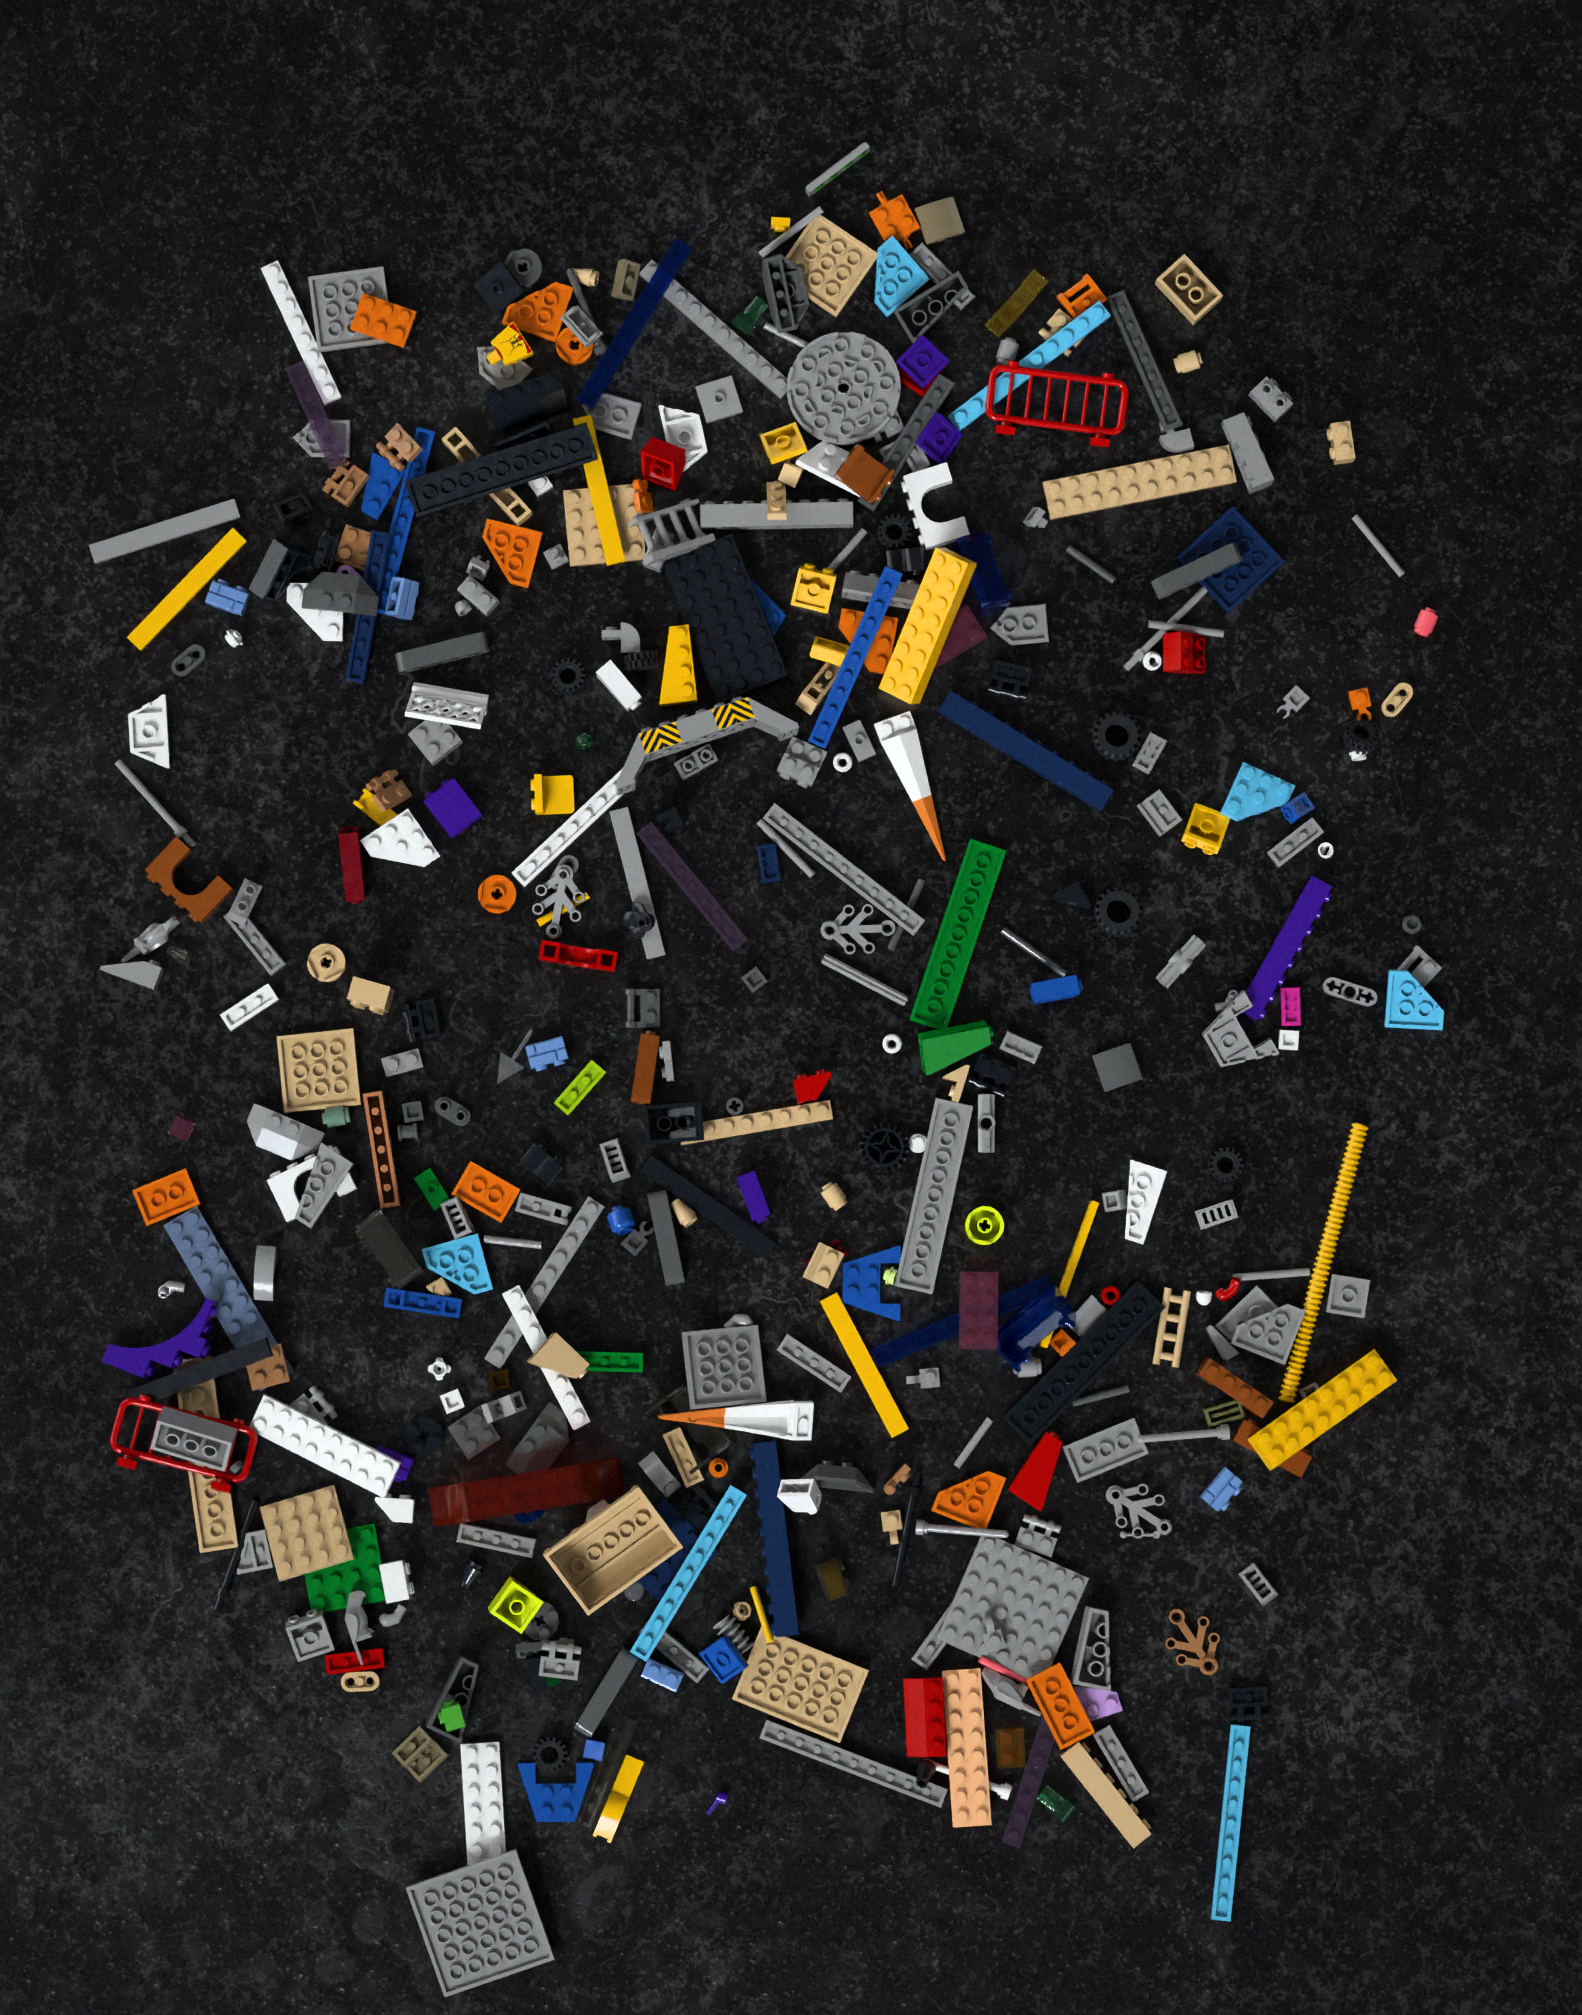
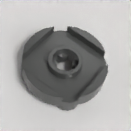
M525 248L513 251L505 260L506 266L522 287L529 288L540 279L542 263L534 251ZM524 263L527 264L528 271L521 273L518 266H523Z
M544 1602L525 1628V1634L534 1640H544L553 1636L560 1623L555 1607L548 1602ZM542 1615L544 1616L543 1620L546 1622L545 1625L541 1624L538 1627L536 1626L537 1621H535V1617L539 1618Z

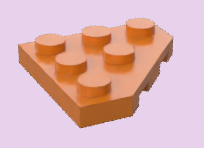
M554 282L548 287L508 305L502 325L507 327L514 322L519 331L556 342L563 324L560 317L567 312L574 291L573 287Z
M487 519L482 537L510 584L529 589L543 533Z
M842 608L839 629L851 644L865 612ZM883 617L864 660V664L869 672L885 674L892 656L898 618Z
M986 1471L938 1492L931 1511L973 1528L987 1529L1006 1478Z

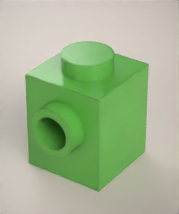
M450 1700L444 1702L443 1706L440 1707L441 1712L438 1713L440 1724H445L446 1731L449 1732L466 1727L459 1701Z

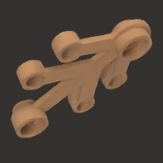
M1180 1609L1171 1610L1169 1620L1173 1624L1178 1625L1189 1643L1176 1641L1174 1638L1169 1637L1165 1640V1646L1168 1649L1176 1648L1195 1652L1199 1659L1187 1658L1184 1654H1178L1176 1656V1663L1180 1666L1190 1665L1199 1667L1200 1671L1205 1675L1214 1674L1218 1670V1662L1214 1656L1220 1636L1215 1632L1208 1635L1210 1644L1207 1655L1202 1649L1209 1619L1205 1616L1198 1618V1631L1195 1638L1184 1622L1185 1615ZM1174 1613L1180 1614V1618L1178 1620L1173 1619ZM1202 1618L1206 1619L1207 1621L1206 1625L1204 1626L1200 1625V1620ZM1216 1635L1217 1641L1212 1642L1210 1637ZM1169 1640L1174 1641L1173 1647L1167 1645ZM1180 1656L1185 1657L1184 1663L1178 1662ZM1206 1662L1212 1663V1667L1210 1669L1205 1668Z

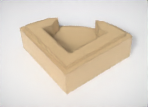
M443 1276L426 1285L427 1289L436 1295L446 1296L452 1294Z

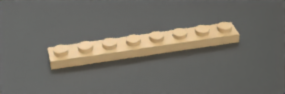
M830 1100L703 1122L704 1140L681 1142V1145L832 1120Z

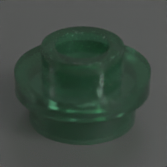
M587 732L580 734L575 739L577 749L585 750L592 745L593 737L588 735Z

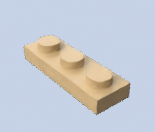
M767 482V520H787L786 484L783 482Z
M679 1427L664 1434L663 1438L686 1488L703 1481L704 1478L681 1428Z

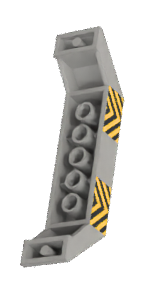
M740 696L732 699L731 703H718L713 706V709H701L696 711L695 715H683L678 717L677 721L671 723L670 721L660 723L659 727L653 729L652 727L644 728L638 734L616 782V795L619 796L635 790L636 780L646 762L753 726L778 737L780 742L792 736H797L799 730L798 723L749 697L743 698Z

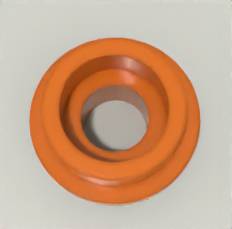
M716 1458L711 1461L709 1471L714 1477H723L728 1471V1464L724 1459ZM717 1464H720L722 1466V1470L720 1472H717L715 1470V1466Z

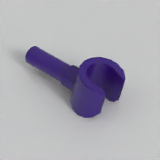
M722 1791L718 1792L715 1801L706 1813L711 1815L719 1802L725 1805L728 1794Z

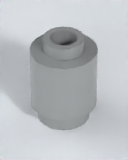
M1006 337L1005 340H1001L996 355L997 364L1008 365V361H1015L1019 344L1016 343L1015 339Z
M1035 1357L1017 1358L1016 1362H1013V1373L1017 1374L1018 1377H1033L1042 1372L1041 1360Z

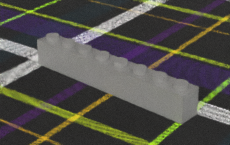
M804 499L799 500V503H792V500H786L787 520H767V500L755 504L754 501H742V504H735L734 501H724L723 504L706 501L703 505H700L701 530L853 528V502H849V499H838L837 502H830L829 499L811 502V500Z

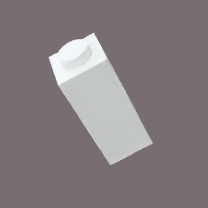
M611 660L596 672L598 679L627 711L630 709L635 710L641 704V695Z

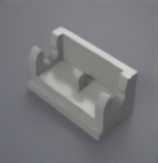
M578 305L576 307L573 306L560 317L587 348L603 335Z

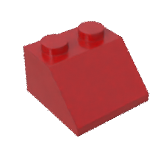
M652 437L641 450L642 479H647V481L676 491L686 464L685 449Z

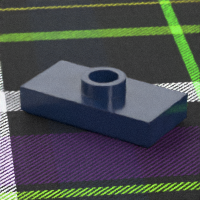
M776 842L757 845L762 884L781 881Z

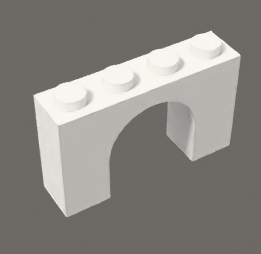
M947 462L903 476V481L900 482L903 493L907 492L909 499L906 502L909 511L913 510L915 517L912 518L915 529L919 528L920 536H918L921 547L924 546L927 551L969 538L970 533L964 516L938 523L928 519L921 508V501L926 493L952 484V477Z
M332 1145L328 1146L329 1148H331L332 1150L336 1151L341 1155L338 1147L333 1148ZM315 1154L305 1157V1162L299 1165L295 1162L287 1166V1171L281 1173L279 1170L269 1175L270 1179L267 1182L286 1222L296 1219L295 1215L300 1204L296 1194V1183L300 1175L313 1168L315 1158L317 1157ZM348 1172L336 1191L339 1197L358 1189L350 1172Z

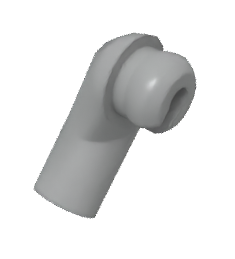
M1231 990L1225 1002L1216 1003V1013L1222 1012L1239 993L1236 990Z
M168 1280L159 1287L158 1296L165 1299L174 1291L184 1293L186 1283Z
M735 1314L723 1326L725 1328L736 1327L737 1325L752 1326L753 1320L747 1314Z
M398 1604L393 1614L387 1615L383 1613L380 1615L379 1622L386 1627L398 1624L407 1608Z

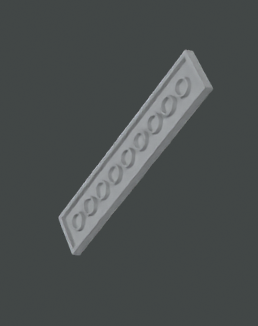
M938 1098L935 1099L895 1286L933 1294L973 1106Z

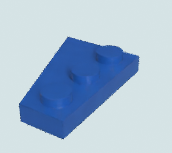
M374 452L372 453L368 473L370 477L366 483L361 511L379 520L404 477L405 470L399 471L397 468H393L388 460Z

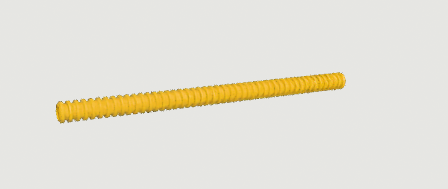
M1352 1123L1351 1125L1353 1129H1350L1351 1135L1348 1136L1350 1140L1347 1141L1348 1146L1345 1147L1347 1151L1344 1152L1345 1158H1342L1344 1162L1341 1164L1342 1170H1339L1340 1175L1337 1177L1339 1181H1336L1337 1187L1334 1188L1336 1190L1333 1193L1334 1199H1331L1333 1202L1330 1204L1331 1210H1328L1330 1214L1327 1216L1328 1221L1325 1222L1326 1228L1323 1229L1325 1233H1322L1323 1239L1320 1240L1322 1242L1319 1245L1320 1251H1317L1319 1254L1316 1257L1317 1262H1314L1315 1268L1312 1270L1314 1273L1311 1274L1312 1280L1309 1281L1311 1285L1308 1286L1309 1292H1306L1308 1295L1305 1297L1306 1303H1303L1305 1307L1302 1310L1306 1312L1294 1340L1295 1344L1292 1345L1294 1348L1293 1350L1291 1349L1292 1355H1289L1291 1359L1287 1362L1289 1366L1286 1367L1287 1373L1284 1374L1286 1376L1283 1379L1284 1385H1281L1282 1390L1279 1392L1281 1396H1278L1280 1401L1291 1404L1295 1403L1294 1397L1297 1396L1295 1392L1298 1391L1297 1385H1300L1298 1383L1301 1380L1300 1374H1303L1301 1370L1304 1368L1303 1363L1306 1362L1305 1356L1308 1355L1306 1353L1309 1351L1308 1345L1311 1344L1309 1342L1312 1339L1311 1333H1314L1312 1329L1316 1326L1314 1322L1317 1321L1316 1316L1319 1314L1317 1311L1320 1310L1319 1304L1322 1303L1320 1301L1323 1298L1322 1292H1325L1323 1288L1327 1285L1325 1284V1281H1328L1326 1277L1330 1274L1328 1270L1331 1269L1330 1263L1333 1262L1331 1259L1334 1258L1333 1252L1336 1251L1334 1249L1337 1246L1336 1240H1339L1337 1236L1341 1233L1339 1229H1342L1341 1223L1344 1222L1342 1218L1345 1217L1344 1211L1347 1210L1345 1207L1348 1205L1347 1200L1350 1199V1188H1353L1351 1184L1355 1181L1353 1177L1356 1176L1355 1171L1358 1170L1356 1168L1359 1165L1358 1159H1361L1359 1155L1362 1153L1361 1148L1364 1147L1363 1142L1366 1140L1364 1136H1367L1366 1130L1369 1129L1366 1125Z

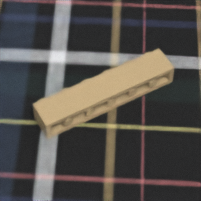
M1084 1742L1072 1744L1060 1754L1061 1758L1134 1849L1151 1835L1149 1829L1152 1827L1145 1819L1142 1821L1137 1816L1139 1811L1133 1803L1128 1805L1124 1800L1127 1796L1121 1788L1116 1790L1113 1786L1114 1779L1109 1773L1104 1774L1101 1771L1102 1764L1096 1757L1094 1759L1090 1757L1088 1753L1091 1750Z

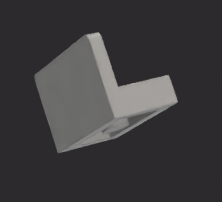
M1090 1295L1065 1324L1081 1338L1107 1312V1309L1093 1295Z

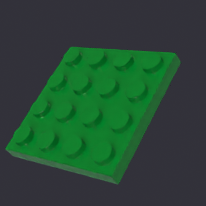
M375 1524L347 1529L354 1556L353 1560L305 1574L311 1610L317 1609V1611L327 1612L347 1608L349 1593L357 1590L363 1591L366 1597H363L361 1605L386 1601L379 1567L382 1564Z

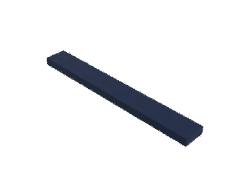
M372 530L363 579L378 595L380 601L392 533ZM360 614L356 616L345 681L365 684L377 616Z

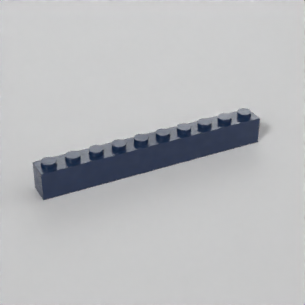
M950 690L938 713L1098 811H1102L1114 791L1111 789L1112 785L1104 780L1101 782L1096 780L1093 773L1087 770L1083 772L1078 769L1079 765L1071 760L1069 762L1062 759L1063 755L1053 750L1050 752L1046 749L1047 746L1038 740L1036 742L1029 739L1030 735L1026 732L1014 730V726L1008 721L1004 720V722L996 719L998 716L989 710L987 712L980 709L981 705L973 700L969 702L964 699L965 696L962 693Z
M776 1441L755 1443L753 1448H750L751 1460H755L752 1474L753 1479H757L758 1487H754L755 1499L759 1498L760 1506H756L758 1518L762 1517L759 1533L760 1537H764L765 1542L764 1545H761L762 1556H766L767 1564H763L765 1576H769V1583L766 1584L767 1595H771L772 1603H768L769 1615L773 1614L774 1622H770L771 1633L776 1634V1637L799 1635L784 1505L777 1497L781 1480Z

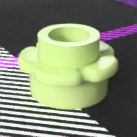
M894 1267L886 1269L883 1280H886L887 1285H895L898 1270L894 1269Z

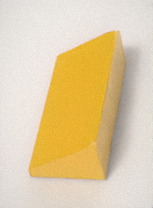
M815 636L810 657L841 666L850 646Z

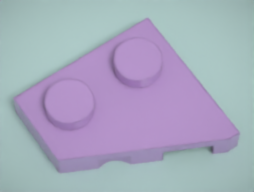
M1074 1686L1077 1697L1089 1721L1123 1711L1116 1691L1109 1692L1095 1688Z

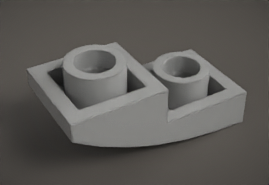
M707 744L676 761L674 765L681 778L685 780L718 761V758L710 744Z

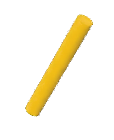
M585 892V893H584V894H585V900H584V901L590 899V897L588 896L587 892ZM582 895L576 897L577 900H582L583 898ZM573 899L571 900V902L573 903V905H574L575 907H576L577 905L581 904V903H576ZM562 905L561 914L568 911L564 905ZM553 911L537 919L539 926L552 920Z
M757 1586L751 1587L750 1591L767 1643L774 1642Z

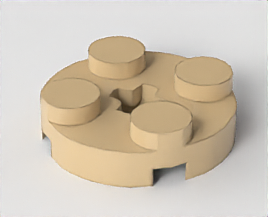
M320 944L313 948L307 960L310 974L321 982L337 980L346 968V959L343 952L338 947L330 944ZM324 958L332 960L329 968L326 966L322 967L321 964L324 962Z

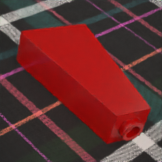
M1045 1431L1007 1489L1039 1511L1043 1508L1063 1443L1059 1440L1061 1437L1053 1431L1050 1433Z

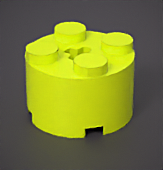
M981 1206L969 1213L965 1221V1231L968 1238L979 1245H989L996 1242L1004 1230L1002 1216L996 1209L989 1206ZM985 1220L990 1227L982 1231L979 1223H983Z

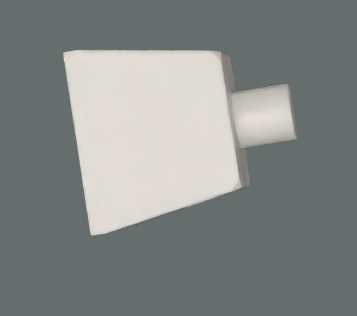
M814 1479L781 1480L777 1497L792 1511L808 1512L810 1515H813L819 1510L822 1493Z

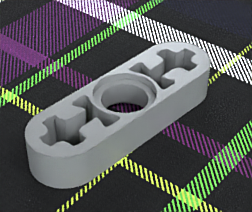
M1327 978L1322 985L1323 991L1326 994L1362 1006L1370 1007L1377 1001V994L1374 990L1338 978ZM1334 981V985L1340 987L1341 983L1344 984L1341 989V995L1337 994L1339 992L1338 989L1329 991V987L1326 986L1327 983ZM1350 986L1355 989L1353 997L1345 995L1346 987ZM1359 989L1362 990V992L1360 993L1362 995H1367L1368 993H1371L1373 1001L1370 1000L1368 1003H1366V999L1363 997H1359V1001L1356 1000L1357 996L1359 995Z

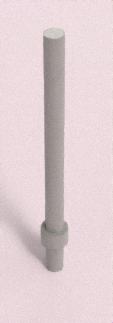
M1202 586L1167 622L1177 623L1208 591ZM1159 629L1140 649L1133 653V656L1123 667L1129 671L1138 661L1141 662L1145 654L1169 630Z
M119 759L115 763L119 770L175 831L174 834L179 839L181 838L190 849L193 848L196 843L187 834L188 831L183 825L180 826L123 761Z

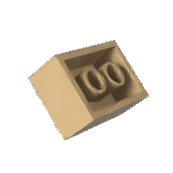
M1185 254L1160 275L1155 282V285L1192 325H1195L1223 297L1221 292Z
M353 976L347 999L356 1008L365 1010V1007H369V1010L373 1013L383 1015L384 1012L389 1013L395 991L390 986Z

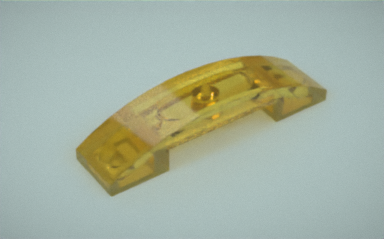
M1034 269L984 326L999 338L1032 303L1048 283V280Z

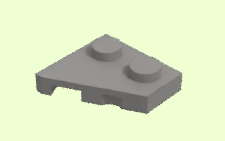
M266 1529L246 1533L237 1575L273 1568L274 1561Z

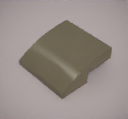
M953 197L931 202L914 209L926 245L965 233Z
M421 1726L392 1752L397 1760L420 1783L449 1756Z

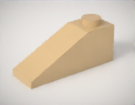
M826 662L801 693L795 705L809 715H812L830 691L841 666Z

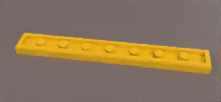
M588 415L573 419V423L576 426L587 422L598 455V460L583 464L606 565L609 566L625 562L592 416Z
M232 528L127 638L142 651L247 541Z
M1096 1201L1089 1202L1039 1342L1041 1347L1048 1348L1099 1205Z
M838 1293L821 1300L820 1303L891 1438L908 1430L907 1424Z

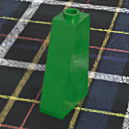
M985 1020L918 1033L921 1064L925 1074L931 1075L991 1045V1038L993 1037L992 1027L988 1026Z

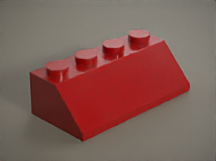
M942 1676L903 1678L907 1757L946 1756Z

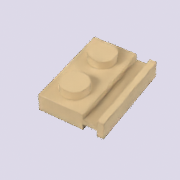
M819 1242L803 1277L828 1289L844 1254Z

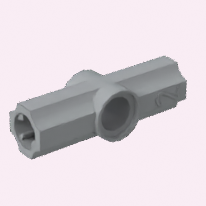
M1193 935L1170 958L1169 963L1158 973L1156 979L1168 989L1177 977L1183 974L1193 963L1192 960L1198 956L1206 945L1202 940Z
M978 1094L977 1126L978 1152L980 1153L995 1152V1095ZM988 1118L991 1121L992 1125L989 1129L981 1126L982 1119Z

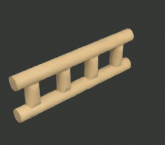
M1164 1287L1162 1305L1165 1309L1160 1313L1152 1364L1160 1365L1161 1359L1172 1361L1171 1367L1179 1368L1191 1292L1183 1290V1296L1172 1295V1288ZM1170 1302L1181 1304L1180 1315L1168 1313ZM1167 1321L1178 1323L1177 1334L1165 1332ZM1164 1340L1175 1342L1174 1353L1162 1352Z

